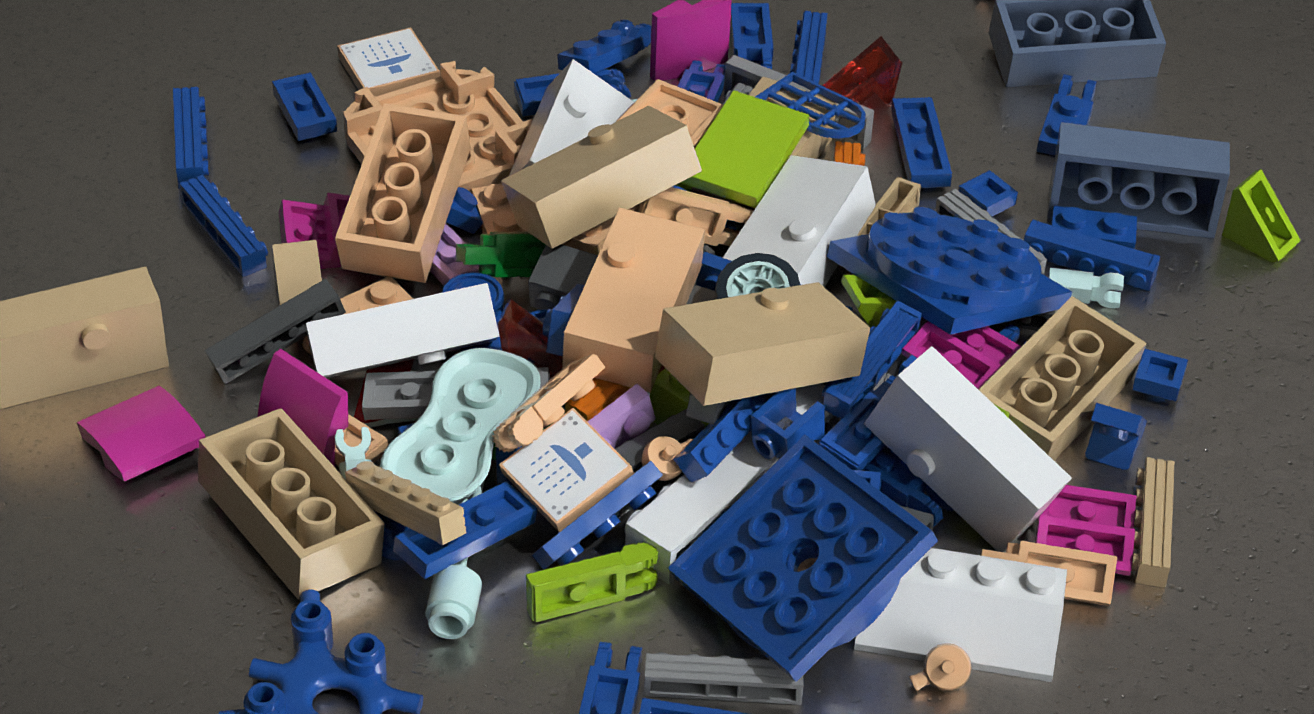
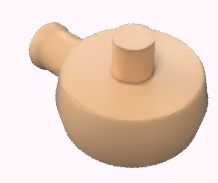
M660 436L651 440L643 450L642 465L645 466L648 462L652 461L663 474L658 479L659 481H669L676 478L682 473V470L673 459L693 439H688L681 444L668 436Z
M951 643L939 644L926 655L924 670L911 675L909 678L916 691L929 684L942 691L957 690L970 677L971 661L968 654L961 647Z

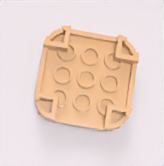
M455 61L440 64V77L375 97L368 87H364L354 92V102L346 111H343L346 142L361 164L384 103L466 116L471 149L458 187L465 188L470 192L471 188L502 184L501 180L509 177L533 121L532 119L522 121L494 87V74L490 70L483 67L480 73L472 70L456 69Z

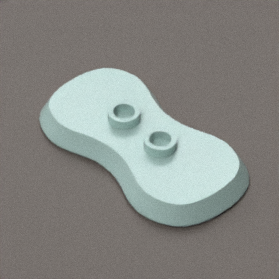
M473 348L452 356L443 363L435 375L431 399L427 409L416 423L397 436L387 446L381 458L380 468L390 470L393 474L403 479H408L422 488H427L432 493L441 497L448 498L455 504L469 498L488 475L494 445L493 431L513 411L540 389L541 381L537 368L528 360L518 355L497 349Z

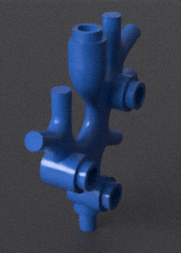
M306 590L301 593V603L298 604L291 615L293 645L296 651L294 658L284 664L254 658L249 668V677L266 682L257 683L250 688L244 697V709L219 711V714H319L312 705L314 698L325 690L343 689L352 693L357 698L360 714H382V712L389 709L420 714L423 705V695L398 690L385 683L387 679L385 647L372 634L361 633L354 636L345 647V658L334 656L330 652L334 644L331 612L320 602L318 591Z

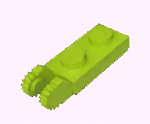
M638 542L636 545H625L620 553L618 551L526 574L527 612L532 622L535 621L536 623L623 601L625 597L640 594L650 589L653 590L658 581L657 571L654 570V564H657L658 560L657 548L649 543Z

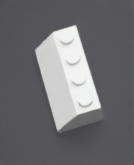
M931 548L901 578L890 603L879 617L856 636L854 650L924 661L932 648L939 644L951 643L961 647L968 654L971 661V669L1052 682L1064 606L1067 569Z

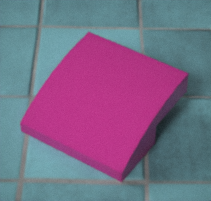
M677 0L652 13L650 78L654 81L657 79L664 81L682 78L685 69H689L693 60L703 62V72L715 68L717 64L727 62L732 0H701L694 5L689 4L685 0Z
M327 192L324 205L282 199L278 212L281 242L291 243L316 240L320 269L340 268L341 262L335 237L350 195Z
M927 321L902 348L901 354L907 358L911 355L918 358L932 346L979 390L1021 346L988 326L950 335Z
M279 349L273 354L263 382L257 417L282 408L336 468L335 435L338 429L345 430L348 427V392L284 350Z
M161 386L154 387L77 422L82 439L100 451L105 468L124 482L199 448V440L206 437L186 409Z
M1066 485L1038 517L1035 543L1117 556L1115 574L1130 576L1135 538L1134 518L1137 495Z

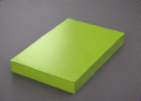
M733 90L695 148L702 171L680 183L756 208L808 128L809 114Z

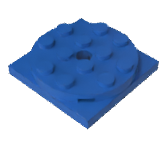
M916 207L913 213H885L883 218L877 220L872 225L869 234L830 241L827 253L829 259L894 300H898L921 312V317L950 335L1059 310L1072 295V291L1041 273V265L1029 250L1030 245L1026 241L1011 238L999 232V227L993 222L982 219L972 222L952 216L940 215L936 211L925 207Z
M804 435L668 567V570L677 581L729 624L731 629L744 642L758 649L791 679L797 682L828 650L850 642L879 617L890 603L901 578L938 540L930 528L808 436ZM818 558L811 567L797 572L799 565L804 560Z

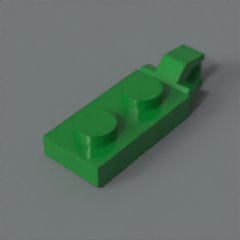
M490 232V234H480V244H456L455 262H463L464 265H479V273L488 274L492 277H531L546 244L528 232Z

